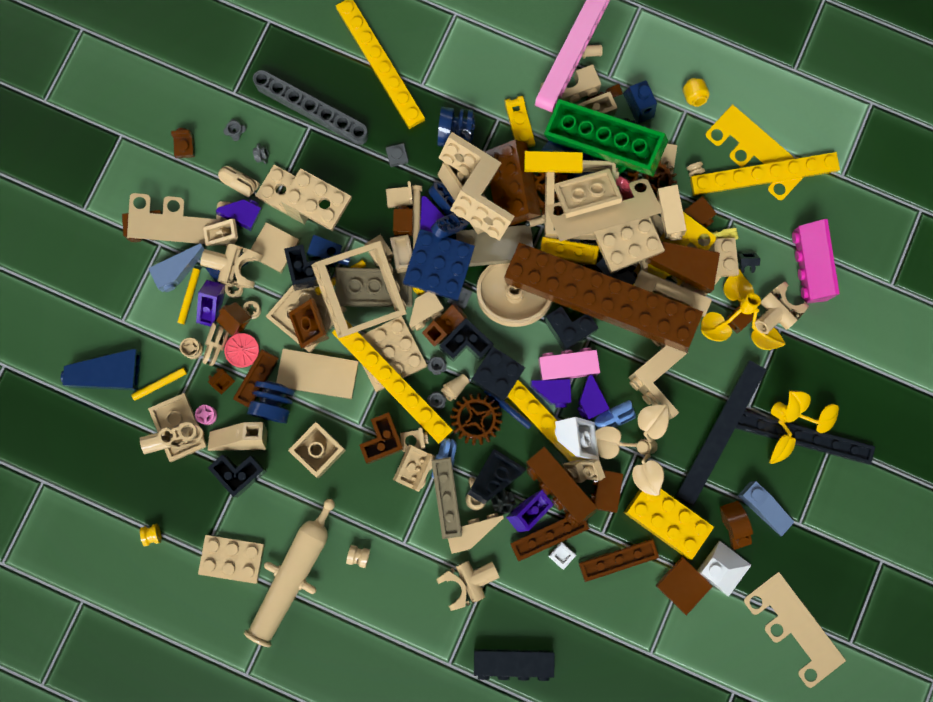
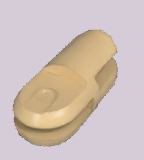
M224 166L218 172L219 179L224 184L248 198L260 186L256 180L231 166Z
M212 323L205 342L207 347L202 362L206 364L212 349H214L209 366L215 364L219 352L223 351L229 335L225 330L219 344L224 329L222 326H219L211 342L216 329L215 323Z

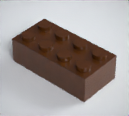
M513 140L485 151V153L501 162L490 186L494 204L515 216L509 226L541 216L533 172H524L525 151H529L528 144L518 140Z
M545 447L526 462L527 474L533 481L537 479L540 482V489L546 495H551L553 498L552 503L559 511L563 509L566 513V520L572 526L575 524L579 527L596 513L597 507Z

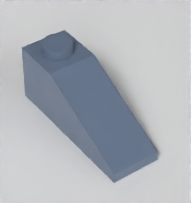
M200 243L148 268L157 288L161 292L174 290L175 286L183 281L202 257L205 249L204 246Z
M749 482L739 493L738 497L780 536H783L794 523L771 494L758 482Z

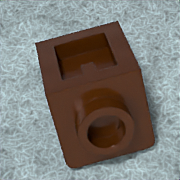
M178 128L176 131H171V136L174 140V157L176 159L195 157L194 136L191 131L186 128Z

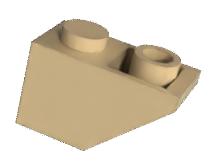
M426 292L415 299L409 323L411 331L415 329L419 331L426 326V322L432 319L434 321L442 316L444 307L435 294Z

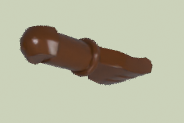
M616 84L607 88L604 93L600 92L597 95L588 97L586 101L607 92H611L613 98L622 95L623 92L621 91L620 84Z

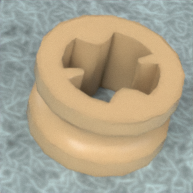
M702 162L693 163L686 168L687 171H690L689 177L705 172V169L702 168Z
M226 284L225 292L230 298L236 299L243 294V288L237 287L239 290L232 294L229 289L234 286Z
M248 301L243 305V309L252 317L251 319H256L261 314V308L255 301ZM253 305L257 310L256 312L253 311L254 314L251 315L247 309H250L249 306Z

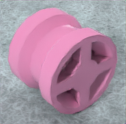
M201 405L195 411V418L201 424L211 425L217 419V412L211 406Z

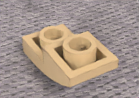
M599 459L576 460L563 464L564 470L576 483H582L587 479L600 481L605 478Z

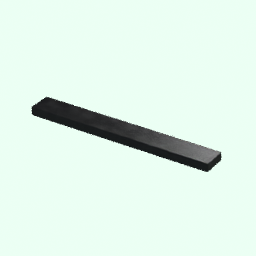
M748 360L675 496L694 506L767 369Z
M744 411L735 428L778 441L783 435H787L785 429L778 423L779 420ZM785 423L792 433L791 437L796 439L795 445L866 465L872 464L875 446L829 433H819L814 429L796 424Z

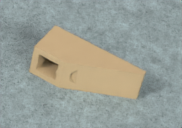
M243 422L211 431L209 433L208 451L266 450L268 432L264 422Z
M498 513L487 515V520L480 521L479 518L468 520V525L461 526V537L448 538L451 553L471 549L504 518L503 515L498 516Z

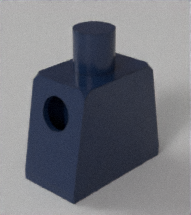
M645 80L630 86L623 95L636 123L640 124L654 118L657 101L648 82Z
M313 235L306 259L315 261L333 257L327 254L329 252L333 253L334 256L342 254V246ZM350 258L329 264L328 266L335 268L337 263L348 266Z

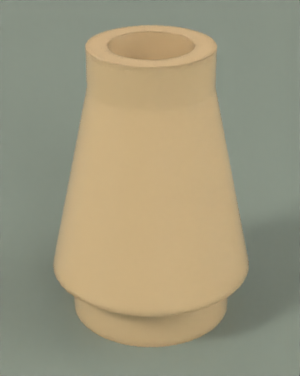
M461 374L444 384L441 392L449 401L456 400L469 383V380L464 374Z

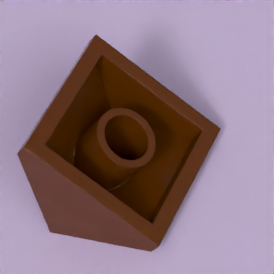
M314 298L309 299L288 313L301 349L329 339Z

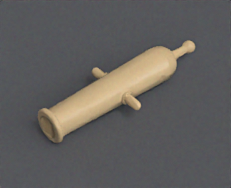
M327 499L324 502V508L316 520L307 521L299 528L281 565L276 566L271 562L264 564L265 569L274 573L275 578L249 630L244 631V635L251 641L264 647H271V639L299 590L303 589L310 594L316 593V587L307 583L306 578L327 542L328 531L324 525L329 512L335 507V502L332 499Z

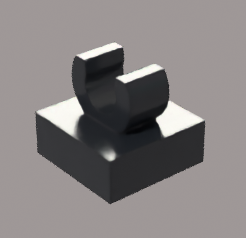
M737 253L738 263L740 264L739 268L742 273L745 272L746 266H750L751 273L755 272V266H760L761 258L757 253Z

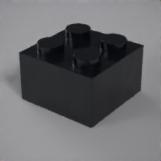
M492 346L472 377L471 382L504 402L526 367Z

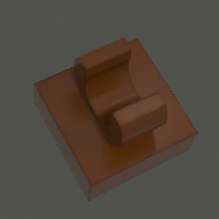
M217 368V373L213 377L211 375L208 377V383L222 395L235 380L222 368Z

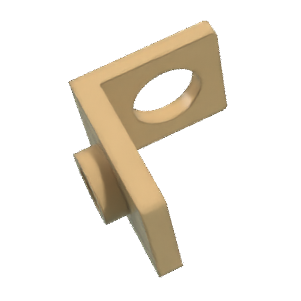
M408 181V187L386 189L388 208L413 206L410 181Z
M418 428L416 431L400 433L403 452H406L408 448L405 443V439L408 436L416 438L417 442L414 447L418 449H426L425 444L429 443L427 432H423L422 428Z

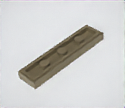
M451 457L431 460L442 539L461 537L462 532Z

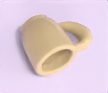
M470 477L468 480L470 488L475 481L474 477ZM466 495L465 502L470 509L480 510L485 506V504H482L470 495Z

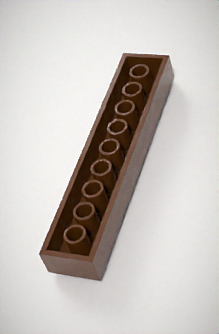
M520 242L504 276L505 282L508 285L688 353L703 315L701 310Z

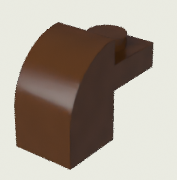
M452 304L422 334L435 347L441 344L468 317L456 304Z
M739 501L721 506L722 522L729 532L730 544L733 550L752 544L751 535L753 530L751 523Z

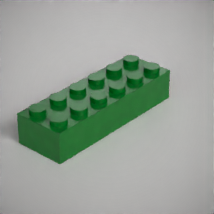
M558 99L544 132L546 138L551 142L650 176H654L668 143L665 133Z

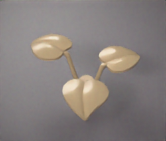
M668 405L648 406L640 411L638 426L645 431L644 436L647 439H642L638 443L620 442L622 435L615 427L606 426L595 431L598 453L602 458L612 459L616 457L620 451L619 446L637 447L638 452L645 455L642 459V465H636L633 468L632 477L640 490L654 496L660 495L664 481V470L658 462L654 460L646 462V460L651 457L650 454L655 453L657 450V443L653 439L661 438L667 431L669 424Z

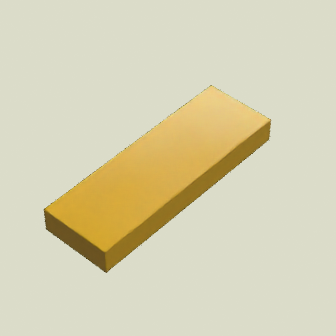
M525 151L524 172L582 173L583 152Z
M542 237L540 250L570 262L596 266L599 246Z

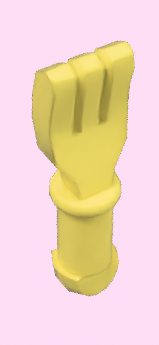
M737 228L723 229L721 232H711L716 236V239L735 238L737 240L739 238ZM701 234L698 239H710L707 234Z

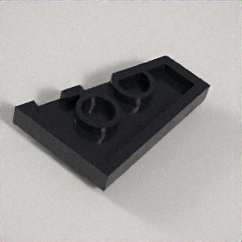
M493 449L467 494L485 504L520 477L526 469Z

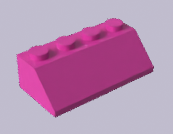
M828 219L797 227L792 233V241L796 244L795 259L799 263L798 278L802 282L801 297L806 303L828 301L840 294Z

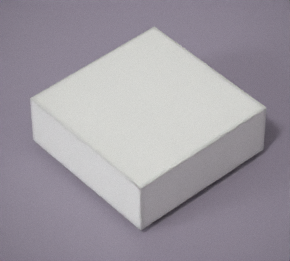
M560 542L548 557L564 570L576 554L563 542Z

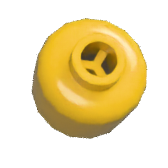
M691 78L683 87V94L689 105L695 107L702 106L710 96L709 89L703 79Z

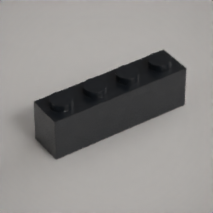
M474 649V676H478L479 680H489L490 676H496L498 680H510V677H518V680L528 681L530 677H538L539 681H549L550 678H554V651Z

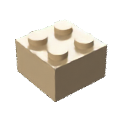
M315 422L288 451L316 478H320L346 450Z

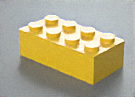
M662 489L660 490V495L657 496L639 490L624 511V514L685 558L691 560L714 528V526Z

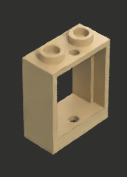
M678 185L658 188L657 199L663 211L660 214L665 239H670V241L681 240L687 230Z

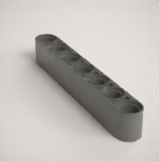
M259 70L253 75V81L257 90L357 145H363L367 142V128L361 122L266 71ZM260 80H267L264 84H259ZM283 88L280 93L275 92L276 89ZM293 97H299L297 101H291ZM308 106H315L313 110H307ZM325 114H331L329 119H323ZM345 122L348 124L345 128L339 127L341 123ZM358 131L364 132L360 137L355 136V133Z

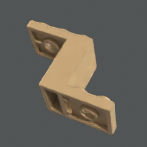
M451 132L439 159L469 178L460 190L450 210L458 217H462L470 222L474 227L480 228L488 233L489 236L500 241L515 216L482 195L491 183L501 162Z
M273 165L255 195L257 199L304 225L309 218L331 231L335 228L352 199L347 193L301 168L297 175L294 176L276 165ZM279 186H285L286 192L284 194H277L276 189ZM328 200L330 206L327 209L320 208L321 201Z
M652 340L657 347L660 346L662 349L628 377L631 380L629 383L636 391L639 389L643 394V400L648 405L667 404L670 420L679 412L653 382L687 353Z

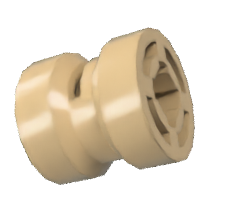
M186 338L180 344V351L189 359H197L203 353V346L193 338Z
M351 545L346 564H358L359 567L366 568L370 549H359L357 546Z

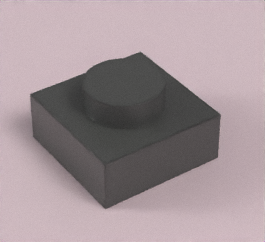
M404 143L386 147L390 167L408 163Z
M462 287L459 300L448 299L447 303L451 305L456 304L459 308L465 310L472 291Z

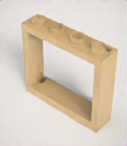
M583 160L582 172H599L610 169L615 182L619 178L618 168H616L615 163ZM545 172L544 237L559 239L547 211V207L554 204L555 172ZM593 233L571 239L595 240Z
M380 241L315 262L311 265L338 338L407 314L405 311L406 304L399 294V284L392 275V265L388 263L386 249ZM373 250L395 312L348 329L326 265Z

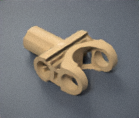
M228 244L225 254L204 249L200 265L219 270L218 282L241 288H254L255 282L247 280L241 275V267L249 261H261L263 256L250 249ZM234 274H235L236 279H237V282L234 281V284H232V281H233V278H234Z
M783 282L761 300V305L767 311L755 321V326L759 332L768 334L778 323L787 330L805 313L809 305L806 302L796 306L789 303L785 296L789 285Z
M189 422L178 424L174 429L165 427L158 433L140 437L141 449L144 454L170 447L180 448V445H189L201 441L204 431L200 426ZM197 429H198L199 432H200V435H199V437H198L197 439H194V438L197 436V433H198V432H197Z
M466 561L456 566L460 578L453 574L455 570L452 568L450 569L451 571H447L436 580L438 584L444 581H455L461 586L462 592L456 602L449 605L450 611L465 607V604L468 606L485 598L486 596L481 587L500 577L493 562L473 570L470 562ZM466 591L471 599V604L469 600L466 601Z

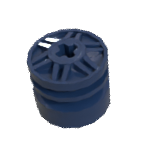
M441 107L438 146L444 147L451 132L469 143L472 142L475 128L473 110H468V118H464V109L460 110L459 117H455L454 108Z
M255 381L254 386L263 390L262 392H252L253 395L260 398V401H250L247 414L287 424L290 411L282 406L283 404L293 403L292 400L285 398V395L293 397L295 396V391L282 384L270 381Z

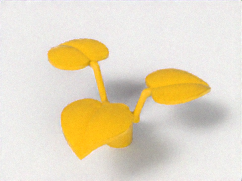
M739 270L738 276L728 277L723 286L724 294L729 300H738L740 309L726 321L719 313H707L701 320L702 334L713 341H725L732 334V329L728 324L741 312L744 314L754 313L752 329L754 331L751 333V339L754 344L763 350L783 347L785 342L775 328L768 334L757 330L755 321L759 312L757 307L761 304V299L754 293L752 285L743 276L741 270Z
M789 391L788 405L777 402L771 409V414L779 419L778 423L782 425L787 435H783L777 442L769 463L774 464L783 461L792 453L795 447L796 439L791 437L792 433L786 426V422L790 423L800 417L818 424L816 431L825 433L835 424L839 406L836 404L826 406L821 412L819 419L815 420L801 414L810 405V395L802 391Z

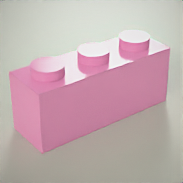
M591 348L580 349V352L573 353L572 350L562 351L561 355L544 353L538 359L541 380H564L590 375L595 376L600 373L597 350H591Z

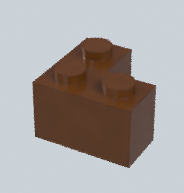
M389 412L371 419L377 438L359 445L366 464L404 451Z

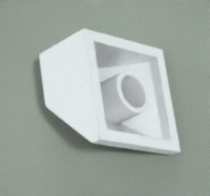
M578 417L555 421V435L559 443L577 457L599 459L595 422Z
M718 541L697 571L708 582L729 597L751 564L721 541Z

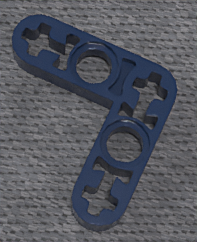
M435 182L428 192L447 216L439 218L431 226V230L438 238H445L465 229L470 222L462 217H458L450 210L455 200L442 183Z

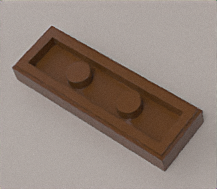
M261 349L233 400L246 407H249L250 401H256L257 396L253 395L252 392H261L262 389L254 386L255 381L266 382L279 358Z

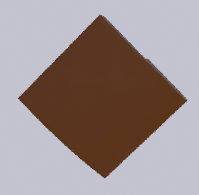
M683 557L655 585L686 616L713 587Z

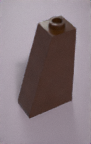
M661 241L665 251L645 260L646 263L705 293H711L715 286L720 253Z

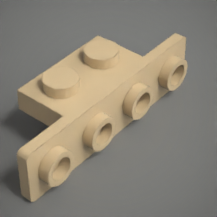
M643 270L639 272L634 286L701 310L703 311L702 317L706 316L712 301L708 297Z

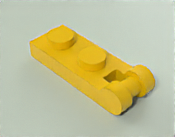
M518 96L517 99L510 100V98L505 99V108L514 140L525 142L528 144V147L535 146L523 96ZM518 106L519 111L513 112L512 107Z

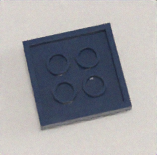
M420 229L403 284L458 301L475 246L448 237L438 238L432 232Z

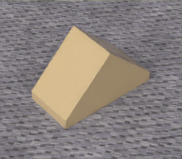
M235 219L203 227L206 246L235 244L238 235Z

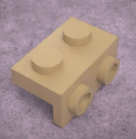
M408 445L393 480L419 492L426 483V476L432 469L431 460H434L435 456L412 445Z

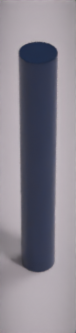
M484 392L527 429L531 427L533 423L506 401L502 402L488 392Z

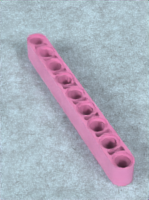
M586 0L538 93L535 102L536 107L553 113L558 99H561L610 0Z

